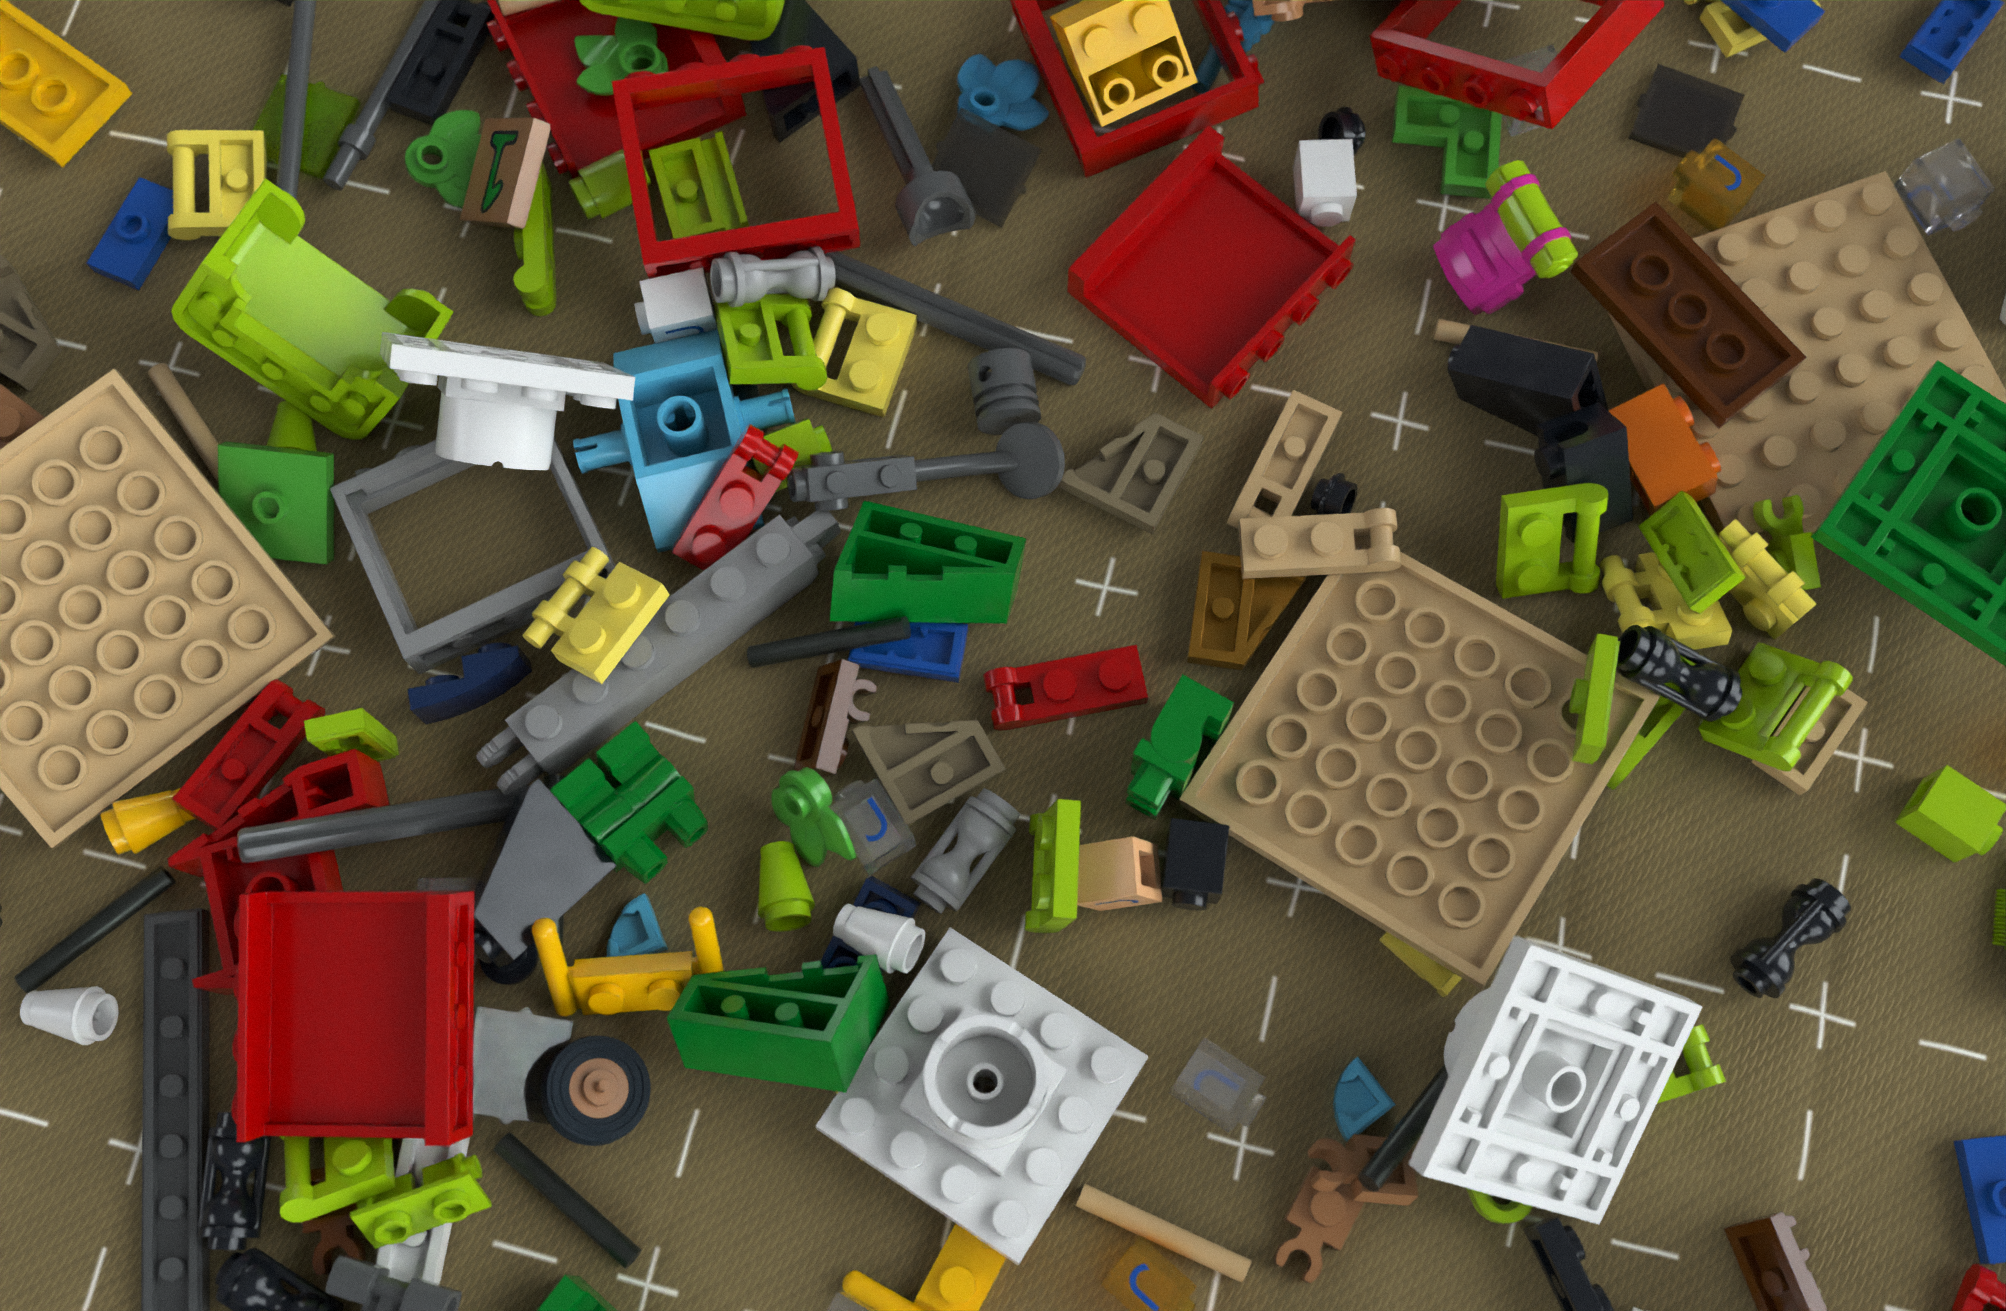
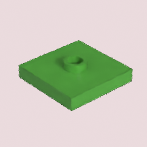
M228 441L219 444V494L273 559L326 565L333 561L334 498L330 488L334 486V453Z

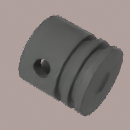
M1001 348L981 353L971 359L967 367L975 415L977 417V427L981 432L991 435H1002L1015 424L1024 422L1038 423L1041 420L1031 356L1028 352L1018 348Z

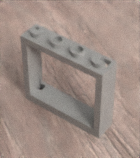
M555 436L550 469L588 550L419 629L368 514L476 464L455 461L436 455V440L423 446L414 445L398 452L394 459L375 468L356 470L355 477L330 488L403 659L418 674H422L533 622V611L542 600L549 602L565 581L563 573L573 560L580 562L591 547L599 549L609 558V562L599 573V576L606 579L616 567ZM583 594L580 599L585 598L588 595Z

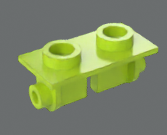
M458 1153L452 1158L422 1168L423 1186L416 1188L415 1178L411 1173L395 1178L396 1188L356 1202L358 1210L350 1212V1218L371 1245L377 1249L388 1244L403 1242L410 1236L440 1225L458 1222L470 1214L492 1207L490 1199L476 1180L482 1178V1168L477 1156L474 1154L465 1157L463 1153Z

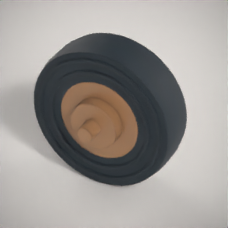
M587 1036L569 1043L551 1059L541 1082V1104L547 1120L561 1136L581 1145L600 1146L617 1141L638 1125L648 1107L651 1085L648 1070L639 1054L633 1048L612 1037Z

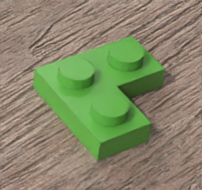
M1398 86L1395 96L1392 142L1444 147L1440 194L1492 199L1485 183L1490 175L1499 167L1502 114L1483 108H1476L1470 104L1441 95H1434L1418 88Z

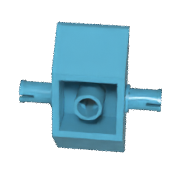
M718 329L613 353L614 368L636 377L633 401L618 399L623 423L620 424L621 429L582 439H573L574 449L578 451L575 452L576 459L582 474L628 461L633 466L636 483L658 553L672 550L678 536L748 424H752L762 430L796 422L787 388L779 392L741 401L739 396H734L732 385H729ZM684 427H690L684 431H681V429ZM750 461L746 464L749 468H751ZM762 514L752 530L765 526Z

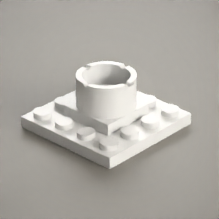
M382 332L380 355L388 367L394 369V372L400 377V381L437 385V375H439L438 388L441 391L435 454L443 458L492 466L494 462L499 461L502 463L503 468L548 470L552 457L557 411H564L566 395L573 396L574 400H579L580 404L610 409L616 408L617 399L633 401L636 377L603 362Z
M950 927L869 1046L847 1092L837 1093L816 1124V1128L1007 1259L1019 1265L1149 1056ZM980 1077H988L993 1080L996 1088L992 1092L984 1094L978 1092L973 1083Z
M1514 935L1491 987L1470 999L1454 1020L1455 1028L1452 1032L1448 1033L1444 1047V1063L1449 1077L1408 1164L1425 1177L1600 1224L1702 1006L1685 996Z

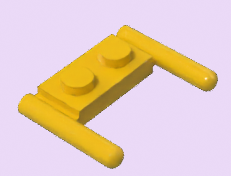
M696 907L689 914V924L697 956L695 958L693 951L575 959L574 966H567L555 922L550 918L536 920L532 925V934L556 1013L560 1016H570L577 1009H581L583 1015H612L621 1012L672 1010L692 975L724 972L712 912L706 907Z
M955 1223L914 1303L857 1270H852L846 1274L842 1287L845 1293L876 1311H979L1006 1257Z

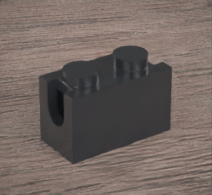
M1599 403L1538 424L1539 448L1534 452L1536 467L1542 476L1543 489L1582 483L1602 485L1608 490V504L1606 511L1600 515L1599 533L1633 521L1627 427ZM1576 512L1563 514L1562 525L1565 527L1566 537L1572 543L1575 540Z

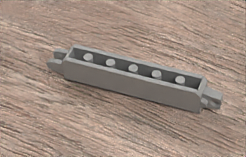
M815 511L800 522L795 516L785 521L779 514L669 596L603 684L574 669L570 670L507 717L505 721L509 727L491 739L489 743H486L477 752V760L487 769L502 762L523 745L526 747L530 754L512 766L498 779L497 786L504 795H508L510 792L529 784L544 771L549 775L563 772L809 586L819 574L817 564L826 556L822 548L841 533L839 523L829 511Z

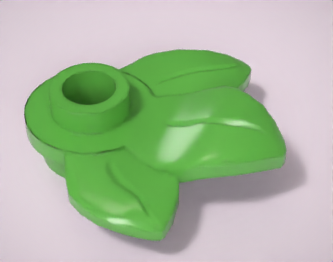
M618 17L615 25V36L590 35L577 36L574 39L580 62L586 68L578 77L577 85L589 93L604 96L614 95L611 81L624 79L626 75L632 72L650 71L654 74L668 72L667 59L664 53L657 48L658 35L651 22Z
M457 110L442 115L434 122L430 134L419 137L411 142L405 153L406 170L412 179L425 187L436 188L448 204L458 208H463L482 135L479 134V113L470 110ZM427 154H434L439 156L442 161L431 165L426 163L422 157Z
M803 767L799 771L790 770L781 776L779 786L772 791V807L777 819L790 827L791 841L798 854L813 867H819L824 863L827 850L835 852L850 861L856 858L852 841L843 821L828 807L832 803V794L825 780L816 771L808 767Z

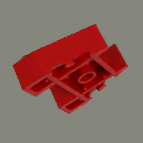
M352 749L299 766L283 777L284 783L261 799L255 797L237 809L239 814L210 835L203 833L167 858L169 867L197 877H204L223 969L192 979L193 988L222 995H234L233 979L239 967V940L234 932V916L239 907V894L261 891H344L334 849L244 863L240 859L237 848L238 831L242 828L389 806L390 802L380 762L357 749Z

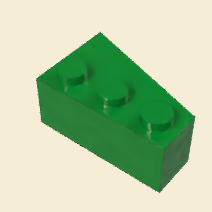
M864 500L834 569L830 621L877 622L906 616L909 622L1007 624L1018 590L1026 538Z
M874 954L858 956L857 965L823 969L821 961L803 962L802 971L768 975L766 967L692 975L667 1016V1021L685 1068L846 1093L890 1006L877 955Z

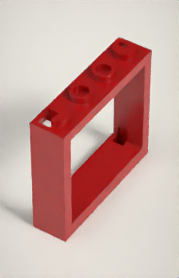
M1009 0L1013 15L1039 70V74L1085 178L1202 131L1208 125L1214 126L1259 107V85L1264 84V80L1258 69V59L1254 54L1246 56L1240 43L1244 41V35L1237 15L1234 11L1226 13L1220 0H1191L1230 82L1097 137L1041 13L1070 0Z
M1403 0L1369 37L1379 77L1428 91L1434 95H1441L1467 103L1476 108H1483L1516 118L1520 121L1553 129L1664 7V0H1579L1602 7L1542 72L1426 40L1429 34L1462 0ZM1539 106H1542V111H1543V112L1538 111V110H1536V109H1537Z
M799 45L786 49L782 54L764 57L756 54H742L732 58L727 63L707 65L701 62H692L680 66L677 71L658 74L650 71H636L626 75L624 79L611 81L642 260L648 279L703 267L705 274L710 273L712 260L723 258L726 252H737L739 255H754L761 260L785 259L793 252L808 250L809 247L814 246L821 247L824 254L860 248L859 225L825 47L812 49L810 46ZM814 82L838 212L658 242L635 110Z

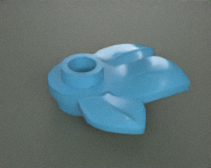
M976 54L967 59L957 76V84L962 92L958 99L957 112L963 126L969 132L971 129L973 134L990 135L998 131L1001 126L1016 130H1028L1041 124L1049 116V111L1039 101L1032 98L1039 84L1040 75L1038 68L1030 62L1019 59L1004 61L996 67L983 54Z

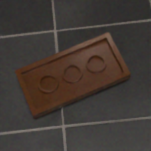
M1656 201L1578 259L1570 271L1718 429L1793 372L1807 358Z

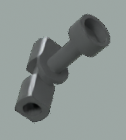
M339 1255L336 1259L326 1285V1293L363 1304L361 1311H458L462 1291L424 1279H412L410 1283L389 1277V1268L352 1256Z

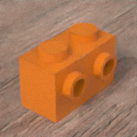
M1663 383L1608 410L1627 427L1630 481L1650 516L1680 491L1691 495L1695 502L1715 494L1718 478L1716 473L1722 470L1720 462L1708 442L1700 445L1689 428L1695 424L1692 413L1681 396L1672 398Z

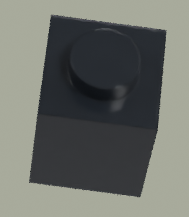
M1171 818L1167 830L1161 890L1162 897L1173 898L1172 906L1186 910L1201 911L1207 909V903H1218L1223 890L1229 825Z

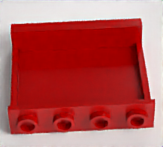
M487 0L495 18L486 23L499 52L509 49L514 60L507 62L506 66L519 93L529 89L534 99L525 104L531 118H536L550 124V134L554 142L547 144L546 148L559 175L569 171L572 179L579 176L578 170L623 149L614 95H595L577 85L578 77L586 68L580 62L574 41L577 36H615V25L618 17L591 11L579 0H560L503 16L496 0ZM652 23L658 35L657 48L664 53L667 59L668 72L677 71L680 66L692 62H701L707 65L727 63L712 33ZM742 94L635 110L643 161L651 158L649 150L699 137L747 116Z
M1208 125L1068 268L1067 292L1212 409L1224 396L1232 399L1240 392L1250 377V373L1247 371L1259 358L1263 362H1267L1273 357L1285 340V336L1282 334L1293 322L1300 326L1312 315L1320 301L1317 297L1327 286L1336 289L1345 280L1354 266L1350 261L1356 239L1349 235L1340 245H1337L1223 156L1222 151L1225 137Z
M261 891L239 894V907L234 916V932L239 940V967L233 979V993L238 1001V1029L234 1034L232 1042V1053L237 1062V1091L234 1094L231 1106L232 1118L237 1124L236 1142H248L262 1136L425 1139V1146H450L472 1136L474 891Z

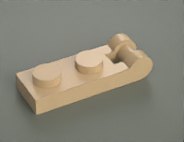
M1293 390L1232 509L1227 525L1238 529L1241 518L1292 516L1343 412ZM1259 496L1278 503L1273 515L1254 507Z
M1375 508L1364 513L1241 518L1238 531L1242 579L1374 573L1396 570L1401 566L1400 548L1394 545L1392 534L1398 529L1396 511L1391 508ZM1370 536L1371 548L1355 550L1354 537Z

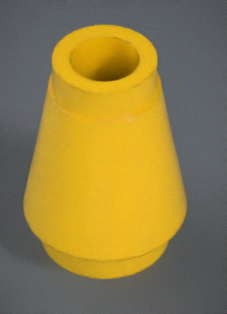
M181 788L113 802L112 809L101 813L105 831L118 855L130 850L134 854H138L185 825L186 822L195 819V817L179 808L172 800Z

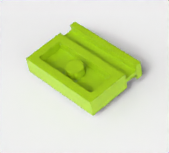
M722 131L716 132L714 138L700 141V138L697 137L649 150L673 239L749 227Z

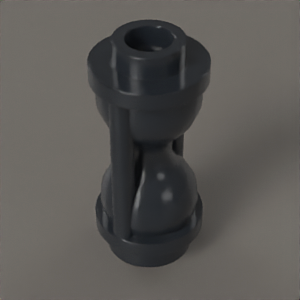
M1633 625L1626 629L1618 639L1620 647L1617 667L1620 668L1621 675L1624 678L1642 685L1709 722L1731 714L1738 706L1742 697V688L1740 687L1741 678L1736 670L1712 660L1667 636L1653 626L1642 628L1639 625ZM1681 656L1695 663V665L1685 664L1681 660ZM1665 683L1675 684L1679 688V692L1668 687Z
M1813 878L1807 885L1799 884L1791 892V898L1783 907L1782 928L1780 932L1773 937L1757 938L1748 943L1743 949H1738L1730 957V961L1735 969L1732 973L1735 981L1754 997L1761 998L1763 995L1771 998H1778L1785 991V984L1790 981L1794 974V955L1797 949L1803 945L1819 944L1828 939L1833 933L1840 932L1847 923L1845 916L1851 910L1848 900L1834 886L1818 878Z
M232 1112L217 1113L216 1127L209 1128L196 1237H209L208 1250H246L247 1238H260L272 1136H262L248 1142H236L237 1124L232 1118ZM218 1169L222 1176V1185L214 1196ZM255 1170L251 1197L247 1189V1182L249 1176Z
M256 1247L248 1249L243 1254L236 1252L231 1255L222 1265L215 1279V1284L219 1286L216 1300L233 1311H343L344 1308L341 1301L324 1292ZM282 1280L302 1293L288 1292L283 1287Z

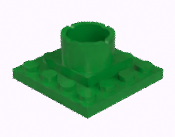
M1937 360L1925 373L1816 528L1811 538L2005 667L2006 404Z

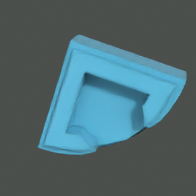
M645 893L630 901L621 911V915L613 926L610 939H608L607 957L656 954L668 949L649 897Z
M1356 1057L1347 1065L1337 1081L1333 1097L1334 1116L1338 1129L1346 1142L1354 1134H1360L1396 1105L1359 1057Z

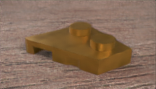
M1202 551L1186 663L1243 670L1307 576L1242 579L1240 556Z

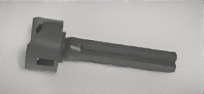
M878 67L868 69V76L859 78V84L906 184L896 197L895 208L912 245L917 246L924 240L939 234L970 229L974 224L976 214L959 177L948 171L934 172L887 70L880 72Z

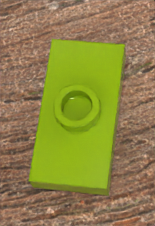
M1680 491L1638 526L1688 607L1699 614L1745 579V576L1693 497L1684 491Z
M1597 633L1587 653L1584 679L1575 678L1569 713L1579 715L1572 761L1593 765L1594 761L1597 762L1606 746L1620 641H1618L1616 636Z
M363 708L304 720L307 741L329 757L352 749H357L376 761L396 758L399 755L397 737Z

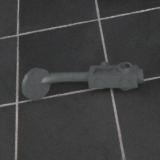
M1024 422L1008 428L1000 437L994 452L914 460V456L891 455L844 461L843 451L810 454L811 465L795 466V468H792L787 475L789 496L793 502H815L816 511H831L849 508L848 498L917 490V482L998 473L1001 482L1012 494L1023 499H1036L1050 494L1059 485L1064 474L1065 457L1062 445L1053 431L1037 422Z

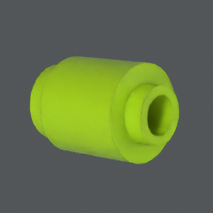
M623 149L578 170L579 176L568 181L579 206L588 220L597 215H600L602 219L633 204ZM645 169L647 184H650L651 180Z

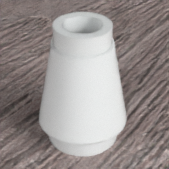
M849 903L839 912L833 928L834 936L842 939L862 955L876 954L879 966L888 973H893L895 970L905 974L908 973L917 962L925 942V930L915 926L913 918L864 907H856Z
M97 986L43 991L33 990L22 1001L20 1017L25 1025L34 1026L81 1045H90L95 1041H103L111 1035L118 1019V1003L114 996L106 994L101 987Z

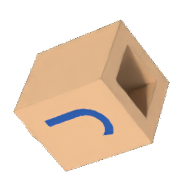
M1131 836L1079 845L1078 906L1105 911L1162 902L1157 844Z

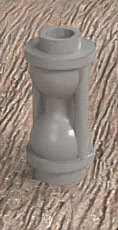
M819 246L793 252L785 259L761 260L754 255H739L737 252H726L723 258L713 259L710 268L711 288L716 302H727L730 307H741L743 303H753L760 300L765 294L789 293L796 298H811L813 301H822L826 298L828 289H833L836 279L832 258L830 256L825 257L822 248Z
M983 788L976 798L970 796L911 876V879L919 885L913 895L939 914H942L946 907L957 912L1016 832V828L1013 825L1019 818L1020 813L1004 799L986 788ZM958 834V840L955 847L950 852L943 854V852L952 842L954 837ZM984 854V856L981 858L979 863L976 865V867L970 874V865L972 861L977 856Z

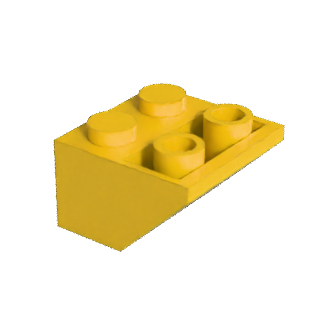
M1083 0L1050 16L1067 63L1101 127L1198 82L1169 0Z

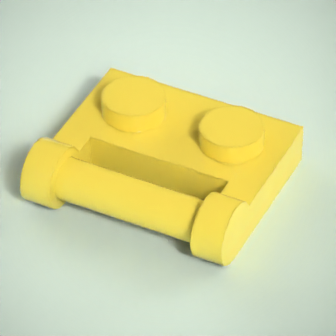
M174 130L167 134V152L173 156V214L168 216V235L178 240H195L201 236L223 235L263 180L267 179L266 138L263 130ZM200 154H209L210 212H195V157Z
M833 287V289H828L827 296L821 304L825 311L813 342L817 357L823 360L826 368L844 318L858 322L837 380L827 377L826 383L816 390H802L796 383H792V386L802 394L885 417L918 325L917 315L856 298L851 293L840 288Z

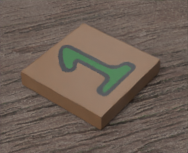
M536 118L485 119L460 220L477 226L523 229L526 226L551 129L549 123Z

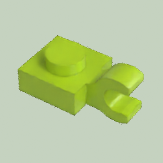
M1792 495L1782 498L1784 515L1781 519L1774 515L1771 499L1755 502L1753 506L1754 519L1760 528L1769 532L1772 536L1767 546V552L1788 574L1794 571L1805 582L1801 587L1803 590L1821 588L1813 538H1811L1812 532L1804 533L1802 517L1804 506L1800 496Z

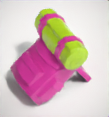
M1521 160L1508 162L1498 167L1485 183L1486 189L1492 198L1491 202L1478 214L1471 212L1463 216L1461 220L1441 233V239L1433 245L1447 280L1474 315H1479L1483 312L1487 314L1494 313L1510 301L1516 300L1524 293L1523 285L1535 275L1539 278L1557 276L1570 267L1578 257V252L1571 242L1569 231L1567 228L1562 227L1539 188L1540 184L1537 177L1530 173L1524 161Z

